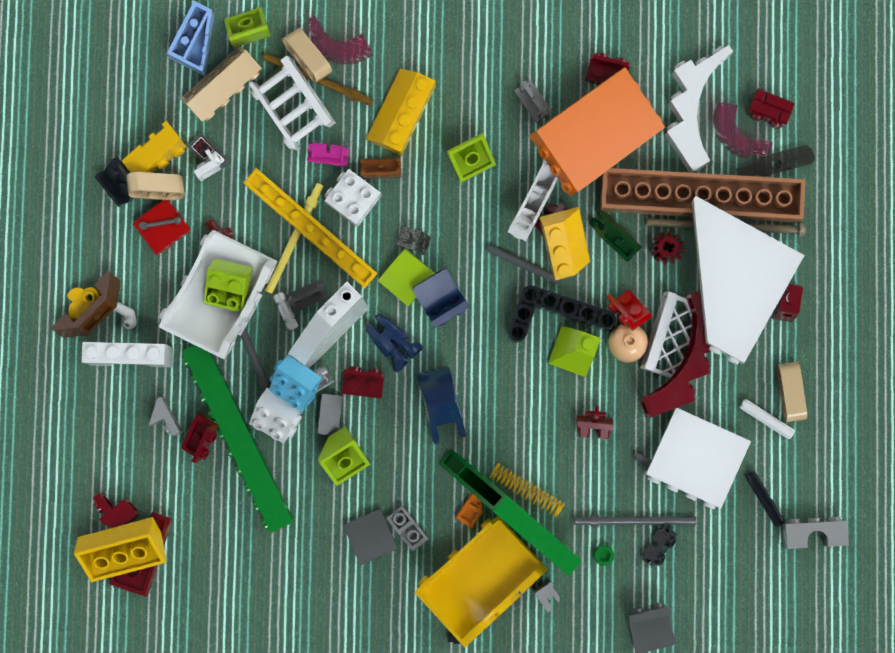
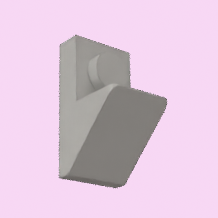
M164 397L157 398L149 426L165 421L163 426L168 434L178 436L183 433Z

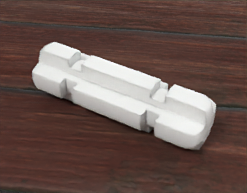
M284 293L275 294L273 298L278 304L283 320L286 321L287 329L289 331L296 329L298 324L296 319H293L294 315L285 301Z

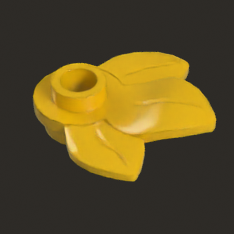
M77 287L70 290L67 294V297L72 301L68 309L69 317L73 319L79 318L101 296L100 292L94 287L86 289ZM89 294L93 297L92 301L88 299Z

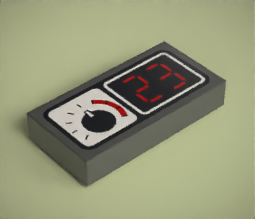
M202 133L187 146L202 162L211 161L205 152L207 149L211 153L216 152L221 160V163L218 164L221 170L230 162Z

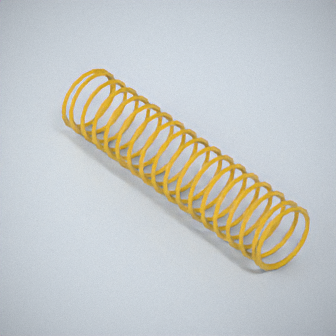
M497 463L489 479L492 477V480H494L500 472L496 483L503 476L500 483L502 485L508 477L504 485L505 488L513 478L508 490L516 482L512 491L514 492L521 483L516 495L519 494L526 484L520 497L529 488L525 497L526 500L534 489L529 502L538 492L533 505L541 496L537 505L539 507L546 497L541 507L542 510L551 498L545 512L554 502L549 513L550 515L559 503L553 517L556 518L564 506V502L561 504V500L556 503L557 497L553 499V495L548 498L549 493H546L544 496L545 490L540 493L541 488H538L535 492L537 485L531 489L533 483L528 485L529 481L527 480L523 484L524 478L519 482L520 475L515 479L516 473L510 478L512 470L507 474L508 468H506L502 473L504 466L498 470L500 463Z

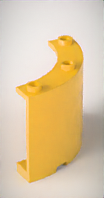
M499 516L493 520L488 518L481 525L483 529L460 551L455 549L448 556L449 561L432 576H424L417 583L420 587L414 592L464 648L521 596L519 591L523 594L548 570Z

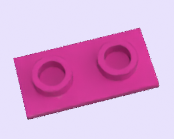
M313 142V144L308 145V162L347 166L349 148L331 145L329 151L327 150V144Z

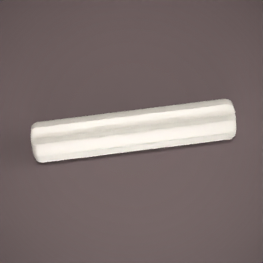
M744 399L741 403L740 409L785 438L790 439L794 435V429L749 400Z

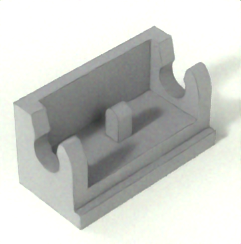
M550 579L533 590L547 612L552 610L551 604L547 599L552 600L553 596L557 602H560L559 595L552 587L554 584Z

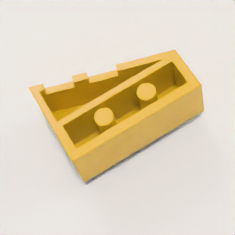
M167 121L162 124L164 128L159 133L155 134L153 132L148 136L150 138L148 142L142 146L138 145L122 160L131 173H154L158 169L162 170L173 157L178 158L185 152L186 144Z

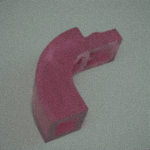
M315 15L308 19L310 24L308 30L312 37H315L311 41L327 60L338 64H355L373 56L372 50L363 34L346 42L334 41L326 35Z
M717 102L713 113L714 130L719 141L728 151L747 159L751 155V151L754 152V155L765 156L772 150L773 142L754 140L741 134L736 125L737 105Z

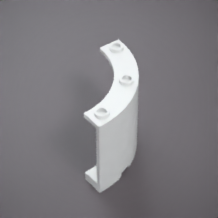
M212 230L208 235L203 236L200 242L202 246L189 275H185L181 282L182 288L168 308L162 310L159 319H161L159 328L225 359L235 346L237 335H242L263 296L260 292H262L265 284L269 283L277 261ZM214 258L253 267L251 287L245 307L241 313L204 304L207 269Z

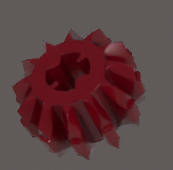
M671 231L667 233V237L664 232H660V238L657 236L653 238L657 244L652 243L650 248L656 249L651 252V256L658 255L655 260L656 262H659L662 258L663 265H666L669 259V262L673 265L675 264V259L680 260L682 258L679 253H683L685 249L679 246L683 245L684 242L676 241L679 238L678 234L672 238ZM665 244L672 247L669 252L663 250Z

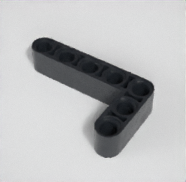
M529 285L522 290L508 336L514 343H520L525 339L535 308L605 331L613 328L617 319L611 311ZM532 290L536 298L534 300H527L524 295L525 292ZM552 297L555 304L552 307L546 306L544 298ZM565 303L573 305L574 310L572 313H566L563 310ZM521 309H526L529 312V318L521 319L518 316V312ZM589 309L593 314L592 319H585L582 316V311ZM603 316L611 318L612 323L610 326L602 324L601 318ZM515 328L523 331V336L519 339L512 336V330Z

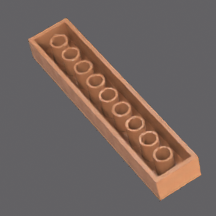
M610 168L601 175L599 210L605 212L693 217L692 201L697 196L741 220L799 223L804 220L805 179Z

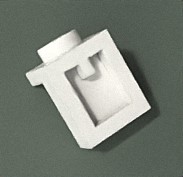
M209 149L205 152L211 161L202 162L194 171L200 181L221 170L218 165L221 163V160L216 152L211 153Z

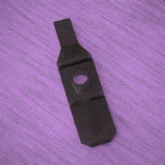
M804 145L760 157L753 165L738 168L736 172L739 176L760 175L766 177L811 165L815 157L812 148ZM772 161H777L779 166L777 168L773 167Z

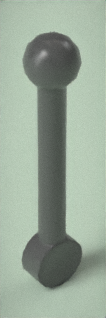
M175 217L172 220L153 223L141 222L139 227L141 230H146L147 227L172 223L180 224L181 218Z

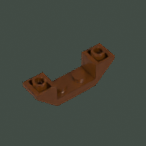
M111 272L105 273L94 284L102 295L76 321L67 314H64L51 329L63 338L89 335L117 307L121 281Z

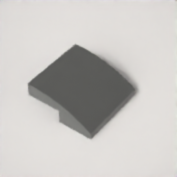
M381 509L343 525L360 565L398 549Z

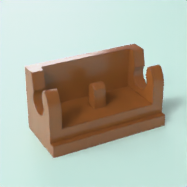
M401 158L360 160L361 178L363 180L402 178Z

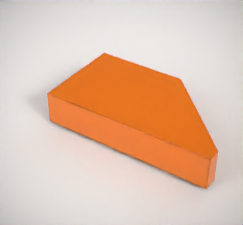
M471 494L455 518L472 529L483 514L481 501Z

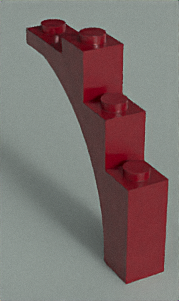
M698 291L685 295L692 315V328L689 346L680 366L661 387L638 398L645 417L651 418L695 401V390L689 384V381L710 374V362L704 354L711 351L709 350L710 346L706 344L702 299Z

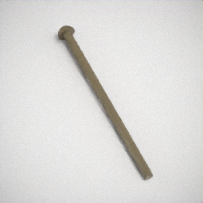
M647 218V226L694 228V220ZM800 222L798 226L746 223L761 232L796 233L798 238L806 234V226Z

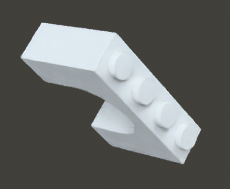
M82 342V363L92 366L135 364L172 368L173 347L166 344Z

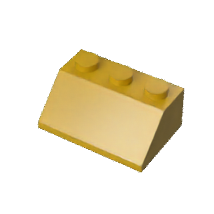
M579 207L539 217L551 272L555 280L576 275L590 262Z

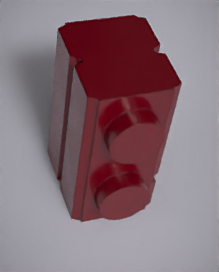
M757 89L746 114L751 115L750 118L754 121L761 122V120L769 122L768 125L770 127L780 129V127L784 128L787 125L795 103Z

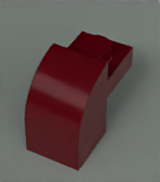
M98 493L93 497V500L96 502L94 503L95 508L100 513L104 512L105 514L99 520L107 526L118 527L129 524L140 515L128 498L123 499L114 507L104 493Z

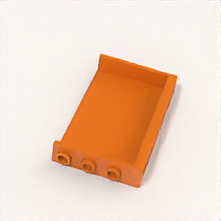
M623 68L535 130L529 137L537 147L539 155L550 166L551 173L560 181L562 189L571 196L601 176L664 129L665 126L660 116L651 107L650 101L641 92L639 84L633 80L627 69Z

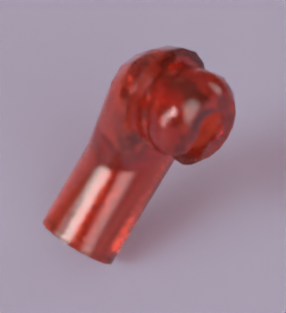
M214 219L205 224L210 232L215 230L232 239L234 232L231 228H219Z

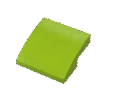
M405 248L378 281L404 304L410 306L416 299L412 291L413 286L430 277L434 272Z

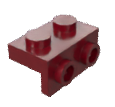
M200 413L195 415L181 446V449L193 456L191 461L193 463L205 460L210 453L209 447L217 437L216 431L219 425Z

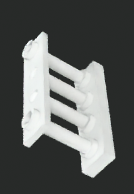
M286 56L280 60L284 65L280 72L261 86L254 82L249 83L252 88L250 92L253 97L261 101L284 135V143L289 149L292 148L298 151L301 147L297 141L319 125H325L330 128L336 122L294 60ZM286 76H291L295 81L293 83L294 86L270 103L264 93ZM302 92L306 97L304 103L281 119L275 109L296 93ZM309 108L314 109L317 114L315 119L292 135L286 125Z

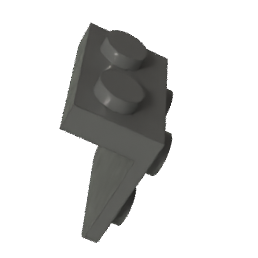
M662 602L650 605L651 608L643 610V607L632 609L631 613L626 614L637 653H645L675 644L669 618L671 613L669 606L666 604L663 605Z

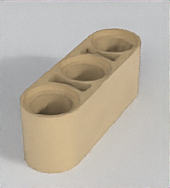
M301 28L282 38L286 49L314 83L332 72L328 61Z
M132 172L126 176L129 197L180 200L185 196L183 177L181 175Z
M799 362L777 364V376L785 422L806 420L807 408Z

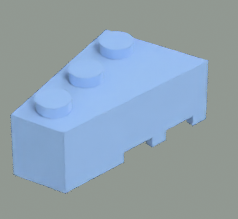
M194 1L167 52L169 59L203 76L206 73L214 21L212 9Z

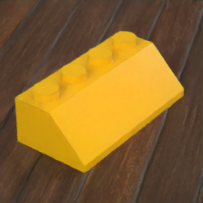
M400 69L366 140L402 157L436 87V81L418 72Z
M153 517L80 536L77 539L74 550L75 557L91 582L160 565L167 561L162 534Z

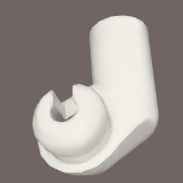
M117 302V307L114 311L123 315L124 328L128 330L134 328L137 324L135 311Z

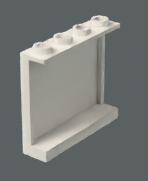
M675 408L671 413V419L649 468L644 474L649 475L648 480L659 484L660 481L666 483V488L676 493L678 490L686 492L685 497L694 501L697 498L704 500L703 505L715 509L716 506L722 508L751 441L679 408Z

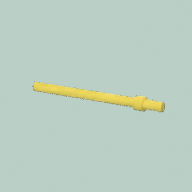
M316 183L310 197L308 196L305 201L306 206L304 210L311 214L313 208H316L319 202L317 199L324 187L319 183ZM294 229L265 291L271 294L301 235L296 229Z

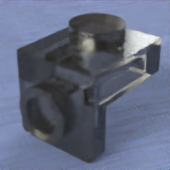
M402 226L396 245L425 255L426 250L429 248L431 237L422 231Z

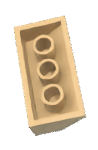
M238 46L180 99L200 121H208L215 115L214 111L218 107H224L234 93H240L245 88L244 84L248 80H254L260 74L258 71L262 68L245 49Z

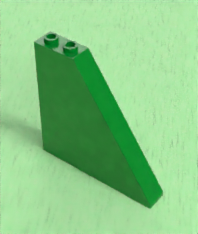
M451 449L440 461L439 465L565 574L570 576L582 562L579 557L458 453Z

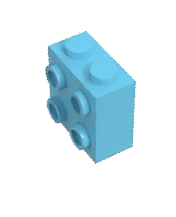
M287 355L283 361L280 359L274 366L275 372L270 378L271 385L269 390L276 397L289 403L292 408L303 413L314 400L322 377L290 355Z

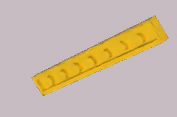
M257 168L243 182L244 185L364 289L378 274Z

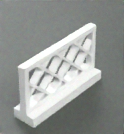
M672 292L663 293L640 369L670 378L675 373L674 368L681 364L684 357L680 349L689 344L690 338L686 329L692 327V324L684 327L679 318L689 313L692 319L686 298ZM677 301L683 302L687 309L679 315L675 309ZM676 319L681 329L672 334L669 324ZM683 332L687 342L678 346L673 336ZM670 338L675 348L666 353L663 343ZM677 351L681 361L672 365L667 355ZM665 358L669 368L663 371L656 369L658 360Z

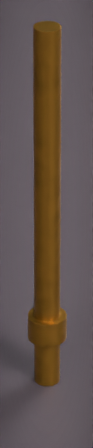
M268 53L264 54V61L280 68L284 66L280 61L282 59ZM298 67L305 76V78L312 81L306 74V72L302 68ZM326 78L316 82L347 96L349 100L354 102L359 101L368 106L373 104L374 99L361 94L359 90L354 88L351 90Z

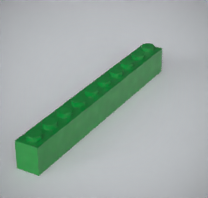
M196 345L183 350L184 356L181 357L186 368L190 367L193 373L190 377L194 385H199L202 391L199 395L203 403H207L210 408L208 414L213 422L216 421L219 425L217 432L221 440L225 439L228 445L225 447L230 458L234 457L237 463L234 466L238 475H243L246 481L243 485L246 492L252 494L255 500L252 503L256 512H261L264 518L261 522L265 530H270V533H273L295 522L213 354Z

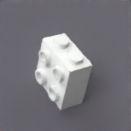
M348 169L346 173L343 171L336 180L338 183L334 189L331 187L324 196L326 199L324 201L329 207L358 227L382 195L381 192Z
M266 388L257 401L249 424L284 444L288 437L292 439L296 433V427L301 421L302 416H300L299 410L292 408L289 403L276 397L269 388Z

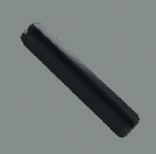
M755 471L748 473L745 477L775 527L782 525L785 520Z

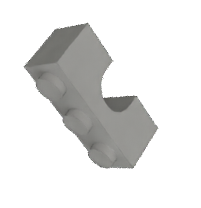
M828 517V521H820V518H808V522L801 523L800 519H788V523L782 524L783 548L786 549L808 548V536L814 531L822 534L824 546L849 545L847 521L841 520L840 517Z

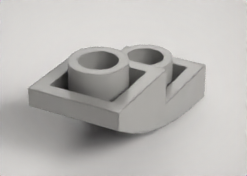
M403 506L386 518L413 552L429 540Z

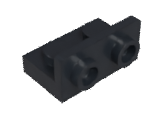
M116 157L110 161L104 171L95 175V179L115 204L120 207L131 202L134 198L128 195L126 176L130 172L121 160Z

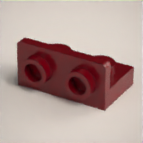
M604 53L592 54L585 81L601 84L623 68L629 71L631 63L620 57L615 59L608 58V55Z
M349 366L348 370L344 369L342 394L382 399L385 374L380 373V369L369 368L368 372L360 371L361 367Z

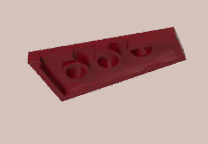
M152 512L149 518H154L161 531L163 544L165 545L173 518ZM158 565L114 576L108 584L148 597Z

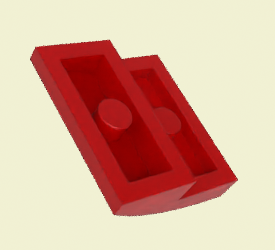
M168 200L162 201L132 224L156 256L170 248L174 242L190 233V228L182 218L180 224L172 223L147 227L146 230L140 229L139 224L141 222L153 223L180 217Z

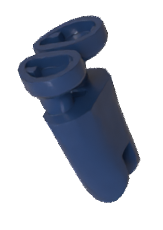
M378 313L375 319L385 329L379 334L377 329L370 323L364 326V328L385 357L389 355L392 357V369L398 373L407 365L409 359L397 348L400 346L406 355L413 359L421 352L423 346L421 343H410L406 339L409 336L387 317Z

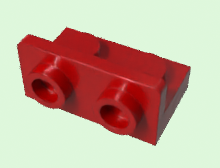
M630 289L616 299L611 294L607 295L610 302L607 306L614 314L617 313L619 315L617 317L622 325H628L632 331L652 318L648 309Z

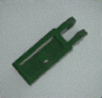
M599 210L597 217L601 222L596 218H592L589 222L590 226L628 262L642 246L612 220L609 214Z

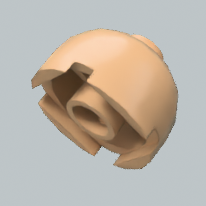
M620 324L612 330L607 341L611 355L624 363L635 362L642 358L648 347L647 335L640 326L632 331L628 325L623 326Z

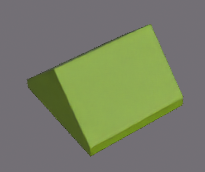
M262 7L224 19L228 37L233 48L271 36Z
M483 133L447 151V158L461 183L496 165Z

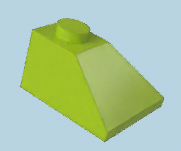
M561 326L548 364L586 377L601 338L580 330Z
M346 426L328 437L318 458L319 463L336 486L371 465Z

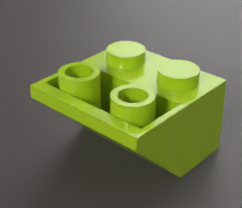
M214 258L207 269L204 304L241 313L245 307L251 287L253 267Z

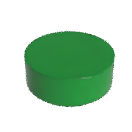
M600 545L594 550V560L599 565L607 566L614 560V552L609 546Z

